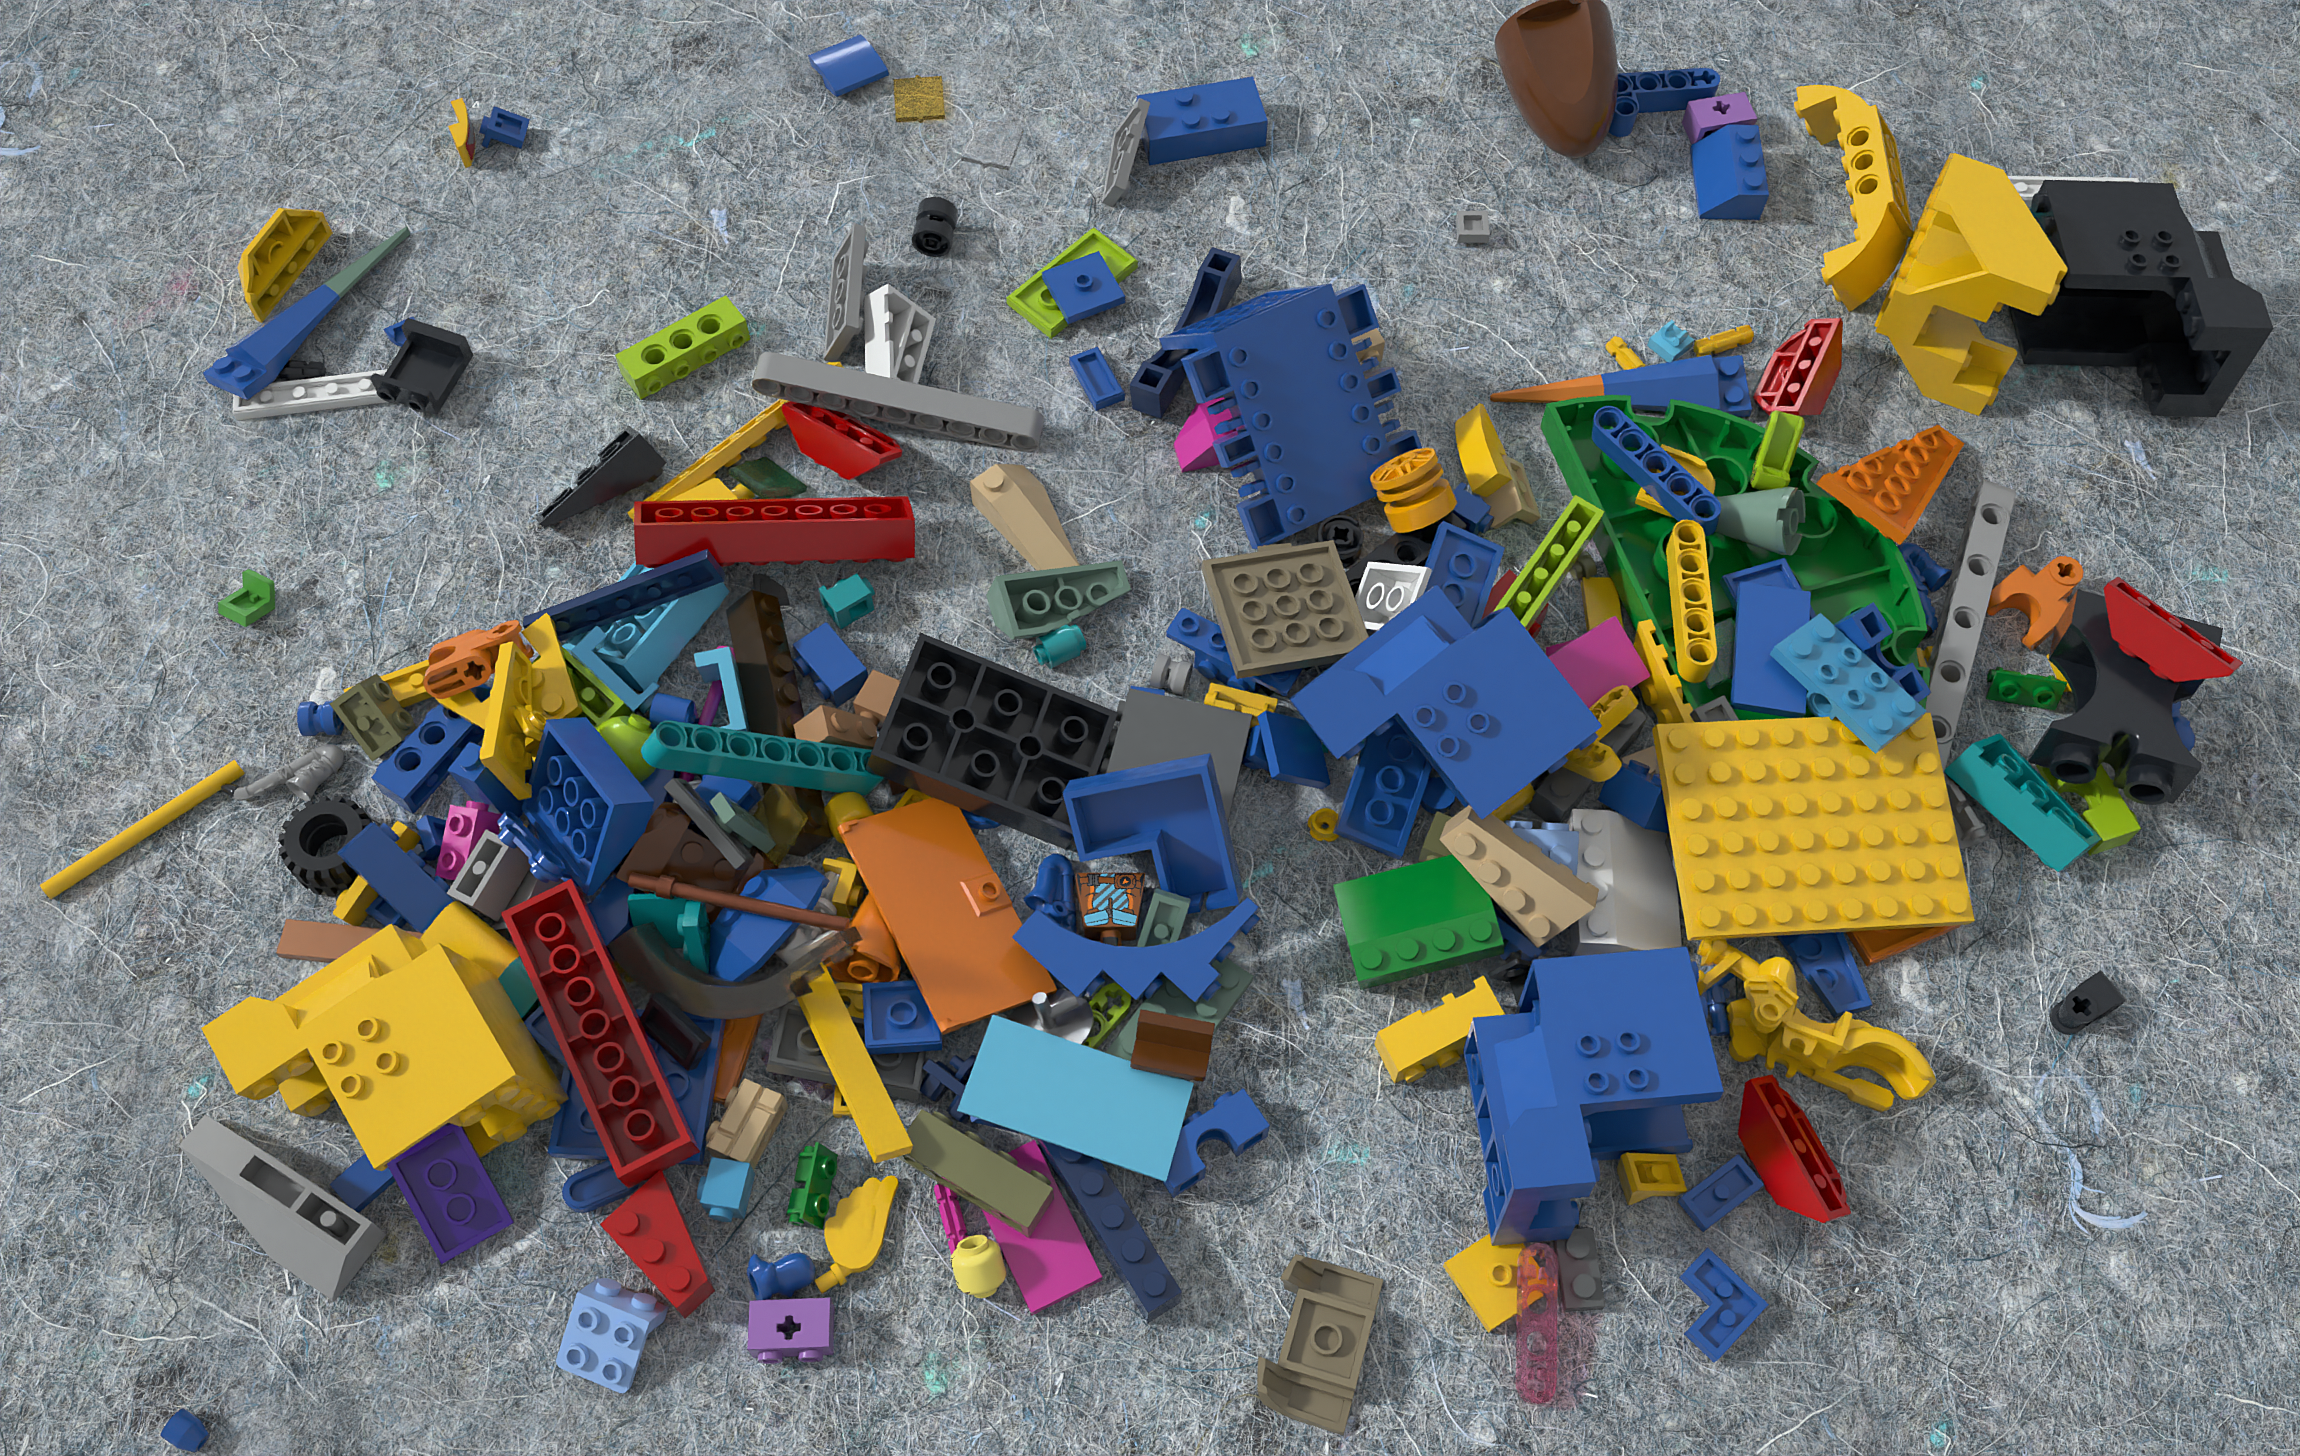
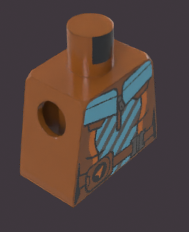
M1076 873V893L1084 937L1113 946H1121V941L1136 940L1145 894V873Z

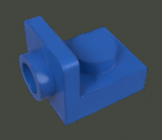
M493 106L490 117L484 116L479 133L484 135L482 146L488 148L492 138L521 149L530 119Z

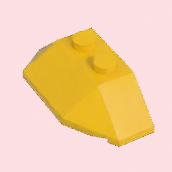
M278 208L243 251L237 269L246 303L258 322L263 323L333 234L323 212L318 210Z

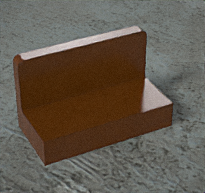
M1140 1009L1130 1067L1132 1069L1189 1080L1205 1081L1215 1023Z

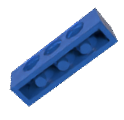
M485 684L471 688L481 703L490 697L491 688ZM439 704L427 713L424 721L413 733L408 734L404 738L400 747L390 758L379 764L371 778L382 794L414 814L450 775L447 770L469 742L478 744L484 738L485 730L463 718L457 719L460 715ZM443 739L440 743L433 745L437 740ZM419 765L415 770L409 771L413 766Z

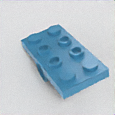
M1821 613L1774 646L1770 653L1781 666L1808 690L1806 704L1815 717H1829L1831 720L1837 717L1875 754L1919 721L1927 712Z

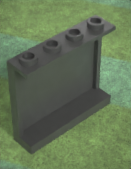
M1129 688L1126 701H1119L1117 707L1118 714L1115 720L1120 721L1118 730L1112 729L1108 742V749L1112 750L1110 759H1103L1100 774L1211 753L1228 823L1249 736L1252 714Z

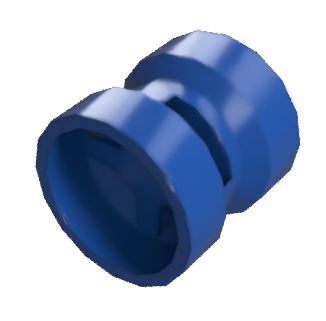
M334 700L326 701L320 705L313 701L301 702L299 704L297 722L302 736H316L319 732H325L327 735L342 734L344 723L330 705Z

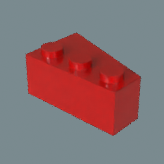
M660 1169L601 1222L600 1225L662 1295L686 1319L715 1292V1289L679 1207L672 1186L662 1169Z

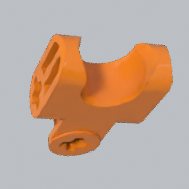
M2059 556L2053 559L2036 575L2022 564L1992 589L1986 613L1993 616L2006 608H2015L2022 611L2030 621L2029 632L2021 639V642L2033 651L2054 633L2056 624L2069 605L2066 599L2083 578V568L2077 560L2067 556Z
M507 621L488 631L481 629L472 630L435 644L431 648L428 657L430 666L424 676L423 684L425 690L437 699H445L487 682L491 674L495 673V663L498 660L500 644L513 641L525 656L530 659L534 655V651L531 645H524L519 635L522 629L519 621Z

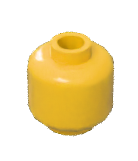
M853 791L834 795L824 808L830 832L842 844L845 843L837 830L840 824L875 815L864 797Z

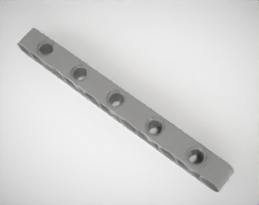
M1985 479L1978 485L1971 502L1934 638L1931 656L1927 667H1930L1929 689L1932 693L1927 696L1925 710L1927 711L1926 713L1931 712L1943 773L1957 728L2016 496V490Z

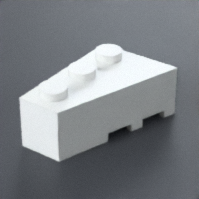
M890 284L882 286L864 298L865 372L918 384L936 319Z

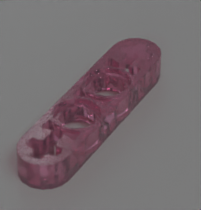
M1535 1243L1523 1248L1519 1253L1517 1261L1516 1390L1520 1398L1530 1404L1548 1402L1554 1396L1557 1386L1558 1261L1554 1250L1543 1243ZM1537 1251L1539 1252V1258L1546 1259V1266L1539 1268L1538 1280L1546 1279L1547 1285L1540 1283L1528 1285V1279L1536 1278V1266L1529 1264V1257L1536 1256ZM1533 1291L1541 1292L1546 1298L1547 1306L1541 1314L1533 1313L1528 1307L1527 1299ZM1532 1332L1542 1334L1546 1340V1349L1539 1356L1532 1354L1527 1348V1338ZM1527 1361L1533 1363L1546 1361V1368H1537L1538 1381L1545 1384L1544 1390L1537 1392V1397H1535L1534 1390L1527 1387V1381L1535 1378V1367L1527 1368Z

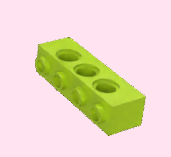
M725 295L619 352L615 357L621 375L641 400L650 394L657 393L670 383L686 377L690 372L701 366L715 361L718 357L732 349L741 347L751 339L746 319Z

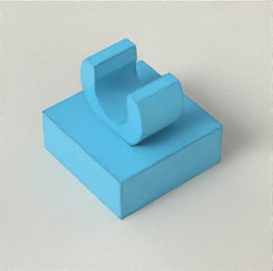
M1670 320L1651 336L1647 344L1650 349L1667 362L1676 361L1692 347L1694 339L1688 335L1685 329L1682 331L1674 324L1673 320Z

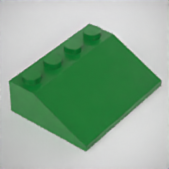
M1453 854L1333 885L1360 990L1504 954V942L1490 895Z

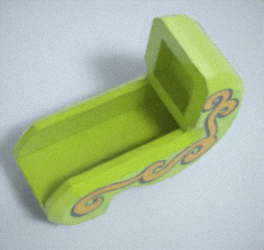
M1778 410L1770 414L1751 473L1750 484L1754 489L1763 491L1788 487L1790 482L1789 470L1804 430L1805 420L1803 417Z

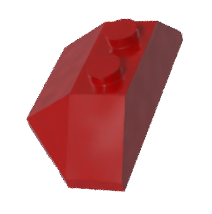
M1841 318L1810 319L1803 325L1804 329L1792 335L1774 351L1753 395L1754 402L1769 416L1775 410L1797 416L1821 414L1842 367L1843 322Z
M792 401L782 404V412L801 453L813 459L816 464L825 466L838 473V476L843 479L854 480L902 456V449L896 440L849 414Z
M2116 577L2108 582L2103 588L2112 639L2120 643L2119 648L2127 655L2134 658L2139 657L2150 665V670L2160 678L2180 682L2228 677L2243 664L2242 661L2185 624L2120 577Z
M1773 1074L1753 1078L1745 1082L1737 1135L1744 1146L1746 1155L1752 1160L1760 1174L1766 1191L1772 1196L1776 1205L1822 1223L1850 1215L1851 1209L1846 1203L1847 1195L1842 1178L1801 1107L1787 1091L1779 1087V1081Z

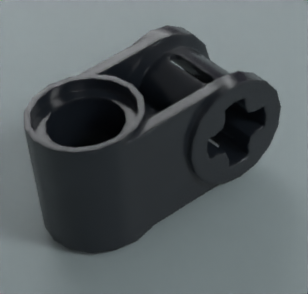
M2100 970L2081 983L2064 1000L2051 1009L2049 1015L2050 1022L2060 1033L2073 1035L2095 1020L2102 1019L2122 1005L2127 999Z

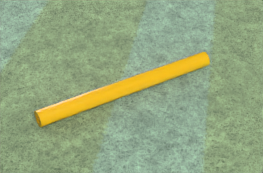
M234 759L40 884L41 889L50 899H53L220 791L222 785L231 784L245 774Z

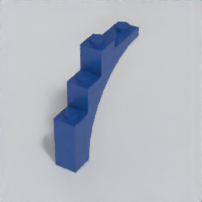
M1247 897L1229 915L1204 931L1173 943L1148 947L1113 946L1090 940L1066 929L1045 912L1036 909L1012 938L1077 998H1084L1086 994L1092 997L1106 982L1102 976L1107 973L1135 1000H1141L1144 996L1150 999L1163 985L1160 978L1164 974L1194 1002L1198 1003L1202 998L1208 1002L1222 986L1218 980L1223 974L1212 964L1216 960L1222 963L1233 952L1236 946L1232 944V941L1240 932L1247 935L1257 925L1261 918L1256 914L1261 908Z

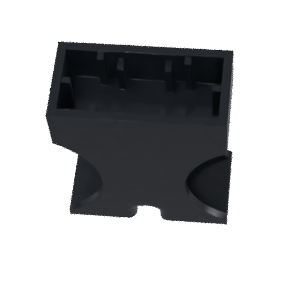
M2078 589L2055 626L2048 659L2063 674L2072 690L2075 701V714L2051 722L2030 754L2028 763L2049 768L2051 774L2063 782L2084 784L2095 779L2097 768L2103 762L2110 765L2115 772L2113 785L2123 789L2125 796L2130 800L2145 805H2159L2165 802L2174 804L2199 773L2202 763L2187 750L2178 736L2172 718V704L2191 699L2205 679L2174 682L2171 679L2166 680L2154 674L2149 668L2150 665L2141 658H2134L2124 653L2119 648L2120 643L2112 639L2105 596ZM2175 616L2220 647L2223 628Z

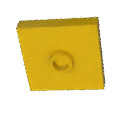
M1490 1233L1443 1264V1267L1488 1333L1554 1289L1523 1243L1492 1246Z

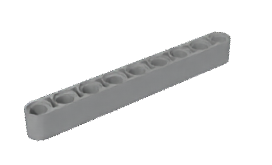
M763 352L760 354L752 380V388L765 396L1022 452H1034L1039 448L1044 424V416L1030 408L775 352Z

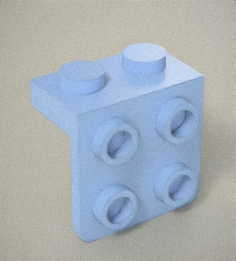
M1506 820V824L1513 829L1514 834L1527 843L1531 841L1542 849L1541 852L1557 864L1561 862L1573 871V875H1577L1579 831H1569V824L1542 822L1541 829H1532L1533 822Z
M597 1278L576 1294L556 1358L558 1367L618 1393H625L632 1386L648 1334L664 1322L669 1307L658 1303L657 1299L652 1295L634 1293L621 1288V1284L613 1279Z

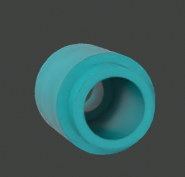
M1076 624L1070 627L1064 625L1045 636L1037 637L1036 646L1033 647V651L1040 665L1046 664L1049 669H1052L1080 656L1081 651L1085 650L1087 645L1083 633Z

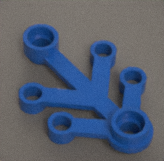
M505 811L497 821L498 825L502 828L498 838L510 848L516 849L518 846L529 858L528 862L532 866L530 872L544 883L549 881L559 882L560 879L565 882L572 879L578 887L579 885L567 871L563 861L555 855L528 819L530 824L526 827L518 816L512 812Z

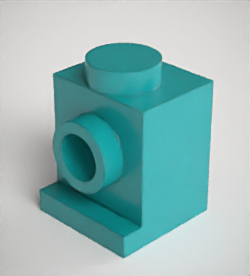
M857 573L848 579L839 580L828 590L824 585L818 588L823 608L840 630L875 610L872 599L875 591L866 577L861 579Z

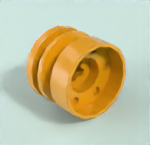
M1420 448L1399 455L1381 465L1370 476L1371 484L1377 490L1379 501L1388 502L1384 507V512L1395 532H1411L1431 525L1450 513L1457 504L1456 497L1448 480L1440 478L1443 474V468L1441 464L1437 463L1438 457L1432 448Z

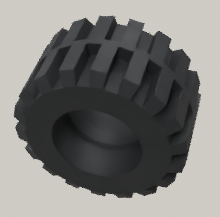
M328 796L319 797V802L313 803L310 800L304 803L306 808L301 811L295 809L291 813L294 818L291 821L286 820L282 828L286 832L279 834L278 842L282 847L278 848L284 860L283 863L306 889L310 888L313 893L321 895L324 891L327 896H336L337 891L341 890L343 892L349 889L358 877V874L337 853L370 824L372 820L364 809L360 808L351 799L346 802L343 797L335 796L331 801ZM339 835H347L345 843L338 851L325 857H316L319 848L328 839Z

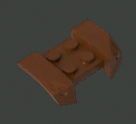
M664 801L651 816L645 832L633 846L618 871L616 878L628 883L632 872L657 878L661 875L677 878L678 882L739 895L746 883L756 877L762 870L779 869L777 862L768 853H764L753 845L750 854L755 858V862L746 870H736L708 837L688 827L691 818L678 803ZM641 890V891H643V892H645V893H647V894H649V893L655 894V892H650V891H646V890ZM705 903L709 923L712 925L724 907Z

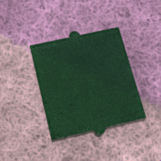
M766 456L753 461L746 460L744 464L730 468L728 472L730 476L762 499L792 498L806 492L808 487Z

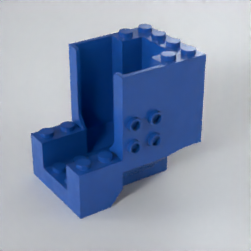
M1438 585L1430 588L1289 699L1330 753L1337 759L1345 756L1349 760L1365 747L1362 740L1369 734L1372 735L1374 733L1378 737L1395 724L1391 719L1393 716L1463 807L1466 808L1469 805L1481 820L1544 771L1548 770L1551 774L1562 767L1568 761L1565 755L1573 749L1579 748L1583 750L1598 738L1595 732L1602 727L1601 723L1509 607L1491 612L1471 628Z
M1687 947L1535 959L1532 961L1515 1014L1472 1018L1463 1052L1488 1180V1186L1482 1195L1492 1246L1569 1239L1575 1226L1579 1224L1576 1201H1570V1199L1590 1196L1596 1182L1600 1180L1598 1161L1620 1159V1156L1625 1153H1690L1693 1148V1141L1688 1138L1681 1105L1718 1101L1724 1090L1706 1023L1708 1016L1707 1002L1704 996L1699 995L1697 987L1699 980L1698 966L1694 960H1690Z

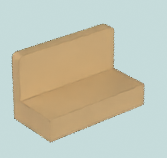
M1502 455L1512 480L1487 498L1480 495L1491 506L1489 514L1494 517L1491 527L1498 529L1515 517L1532 524L1540 519L1541 516L1522 463Z

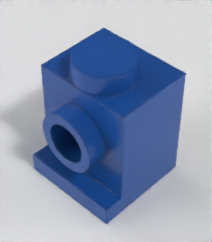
M1461 482L1453 491L1457 504L1452 512L1467 525L1466 531L1478 535L1480 532L1485 534L1494 521V517L1489 514L1491 506L1481 497L1467 492V484Z

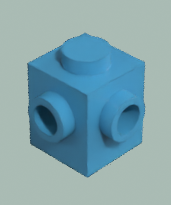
M711 1157L707 1176L700 1178L697 1189V1199L700 1200V1204L705 1212L709 1213V1218L721 1222H732L733 1218H745L755 1178L752 1166L746 1162Z

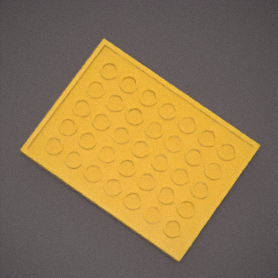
M1931 712L1925 713L1919 721L1876 754L1837 717L1832 720L1829 717L1669 723L1656 724L1652 728L1688 941L1968 925L1975 921Z

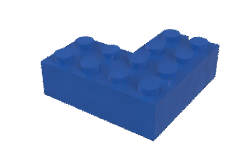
M1211 753L1069 781L1063 791V797L1080 862L1151 849L1161 890L1191 899L1187 914L1200 912L1205 898L1204 892H1209L1206 901L1207 911L1240 904L1243 886Z

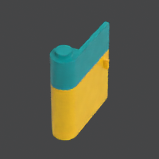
M454 901L445 907L421 936L420 940H422L427 951L440 943L495 974L522 1020L526 1018L529 1012H534L541 1005L517 948L460 901Z

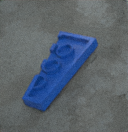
M1843 932L1777 936L1833 1018L1841 1017L1845 1011L1854 1014L1871 1008L1872 1002Z

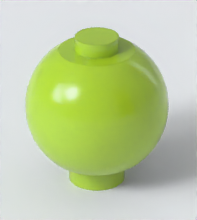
M631 714L630 717L617 716L604 721L596 730L639 783L647 779L656 769L644 760L641 753L642 745L654 731L650 727L651 723L646 718L637 714Z

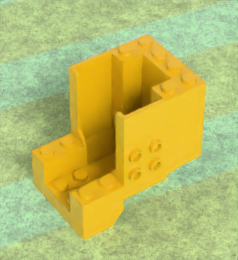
M389 924L275 1000L270 1001L250 996L201 1028L237 1095L252 1100H260L269 1097L279 1089L290 1112L305 1117H313L325 1112L330 1107V1102L336 1099L374 1169L379 1171L388 1168L387 1163L447 1123L459 1127L463 1126L476 1152L482 1158L505 1141L512 1142L522 1137L527 1132L526 1127L538 1119L545 1120L556 1114L561 1108L560 1104L569 1099L495 974L440 943L427 951L422 940L393 924Z

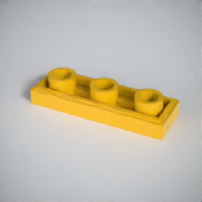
M399 821L395 822L391 828L400 838L396 844L405 853L410 849L413 850L421 839L417 833ZM358 875L351 887L339 895L333 915L352 926H360L368 915L365 910L379 894Z

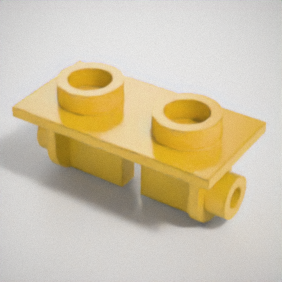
M1212 682L1204 700L1206 705L1252 714L1250 728L1259 725L1257 716L1264 711L1275 713L1278 702L1276 698Z

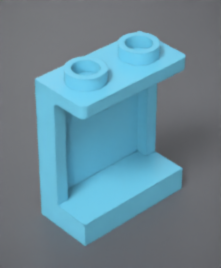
M730 647L695 653L696 667L705 683L717 680L722 681L730 723L718 728L751 732L738 667Z

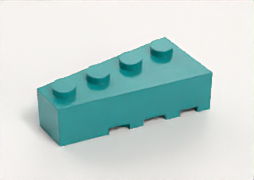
M2001 733L1973 743L1944 770L1951 779L2030 847L2046 866L2057 872L2070 867L2102 839Z

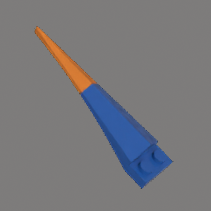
M1706 355L1490 395V400L1493 402L1552 403L1591 396L1631 395V407L1634 409L1666 412L1670 399L1714 408L1737 417H1747L1752 412L1742 355L1717 358Z

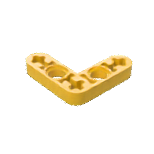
M1627 685L1611 689L1589 708L1602 725L1595 732L1598 738L1583 750L1577 748L1567 753L1565 756L1568 761L1563 767L1595 782L1606 781L1620 770L1622 762L1613 749L1599 741L1637 707L1638 700Z

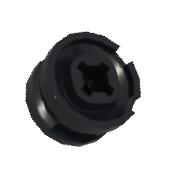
M1333 515L1326 518L1320 524L1316 543L1333 540L1343 568L1353 565L1360 558L1364 542V530H1361L1359 522L1350 516Z

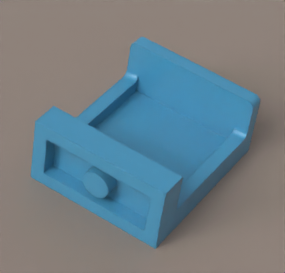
M596 626L571 650L572 656L622 700L633 713L640 710L645 714L651 708L652 701L659 691V685L654 681L642 694H636L596 655L608 642V636Z

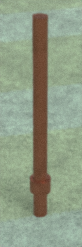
M632 872L628 880L629 887L655 892L656 897L672 900L674 897L842 933H846L849 927V918L678 882V879L666 875H661L657 878Z

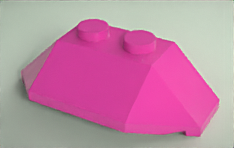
M1225 397L1213 399L1206 403H1197L1174 442V449L1182 473L1220 465L1212 443L1225 435L1237 431V429L1235 428L1217 435L1214 427L1222 421L1231 419V413L1228 408L1219 414L1209 415L1207 407L1225 399Z

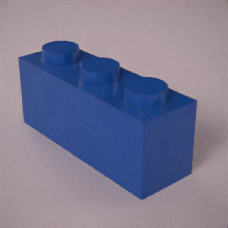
M371 822L337 854L417 932L423 933L441 911L454 902L447 894L450 886L438 875L431 879L422 870L427 864L413 850L410 849L405 853L396 844L400 839L399 836L389 826L383 823L379 827Z

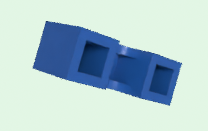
M1874 602L1845 616L1834 624L1837 629L1914 700L1919 702L1932 693L1913 663L1902 667L1894 666L1882 655L1880 642L1893 633Z
M1244 1088L1235 1094L1232 1091L1223 1094L1213 1103L1214 1108L1203 1115L1198 1111L1183 1121V1128H1181L1167 1180L1166 1182L1161 1181L1172 1198H1175L1205 1178L1206 1166L1197 1153L1198 1147L1205 1141L1220 1140L1226 1143L1237 1157L1268 1137L1270 1125Z

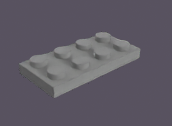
M856 223L853 224L832 259L823 360L829 362H837L842 352L847 353L851 344V338L853 335L857 336L860 333L863 323V317L859 316V310L865 298V292L861 291V285L867 273V266L863 265V260L867 255L869 242L865 240L866 227Z

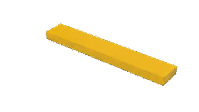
M826 965L790 973V986L874 1164L911 1153L913 1144Z

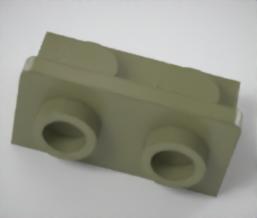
M378 674L357 683L330 703L331 707L372 762L400 744L408 734L413 733L417 729L410 713L403 709L392 694L390 686Z

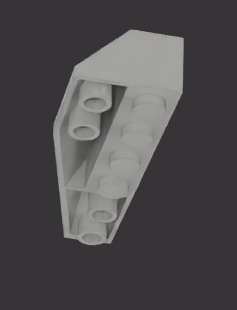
M206 1114L179 1145L267 1255L334 1302L386 1236L373 1222Z

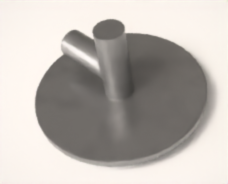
M1058 989L1056 993L1049 996L1043 992L1036 993L1032 997V1002L1016 1007L1008 1019L1081 1045L1089 1038L1094 1024L1093 1012L1089 1003L1083 997L1077 998L1071 991Z

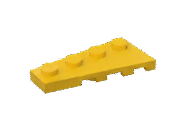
M1652 620L1638 622L1633 646L1651 675L1637 684L1642 692L1644 702L1653 709L1657 716L1658 724L1693 723L1694 721L1690 716V713L1693 711L1691 704H1683L1681 682L1677 674L1670 676L1667 670L1665 660H1667L1668 654L1663 644L1656 646L1652 637V633L1656 631Z
M512 641L500 644L498 660L495 663L493 688L490 691L488 716L485 719V733L483 744L480 748V760L518 800L532 797V785L525 783V770L532 769V755L528 752L525 753V737L527 735L523 733L513 711L517 707L525 709L526 705L532 704V662Z

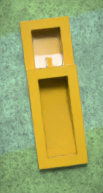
M1479 403L1455 422V434L1460 460L1471 490L1487 498L1512 480V477L1502 458V455L1507 456L1484 405Z

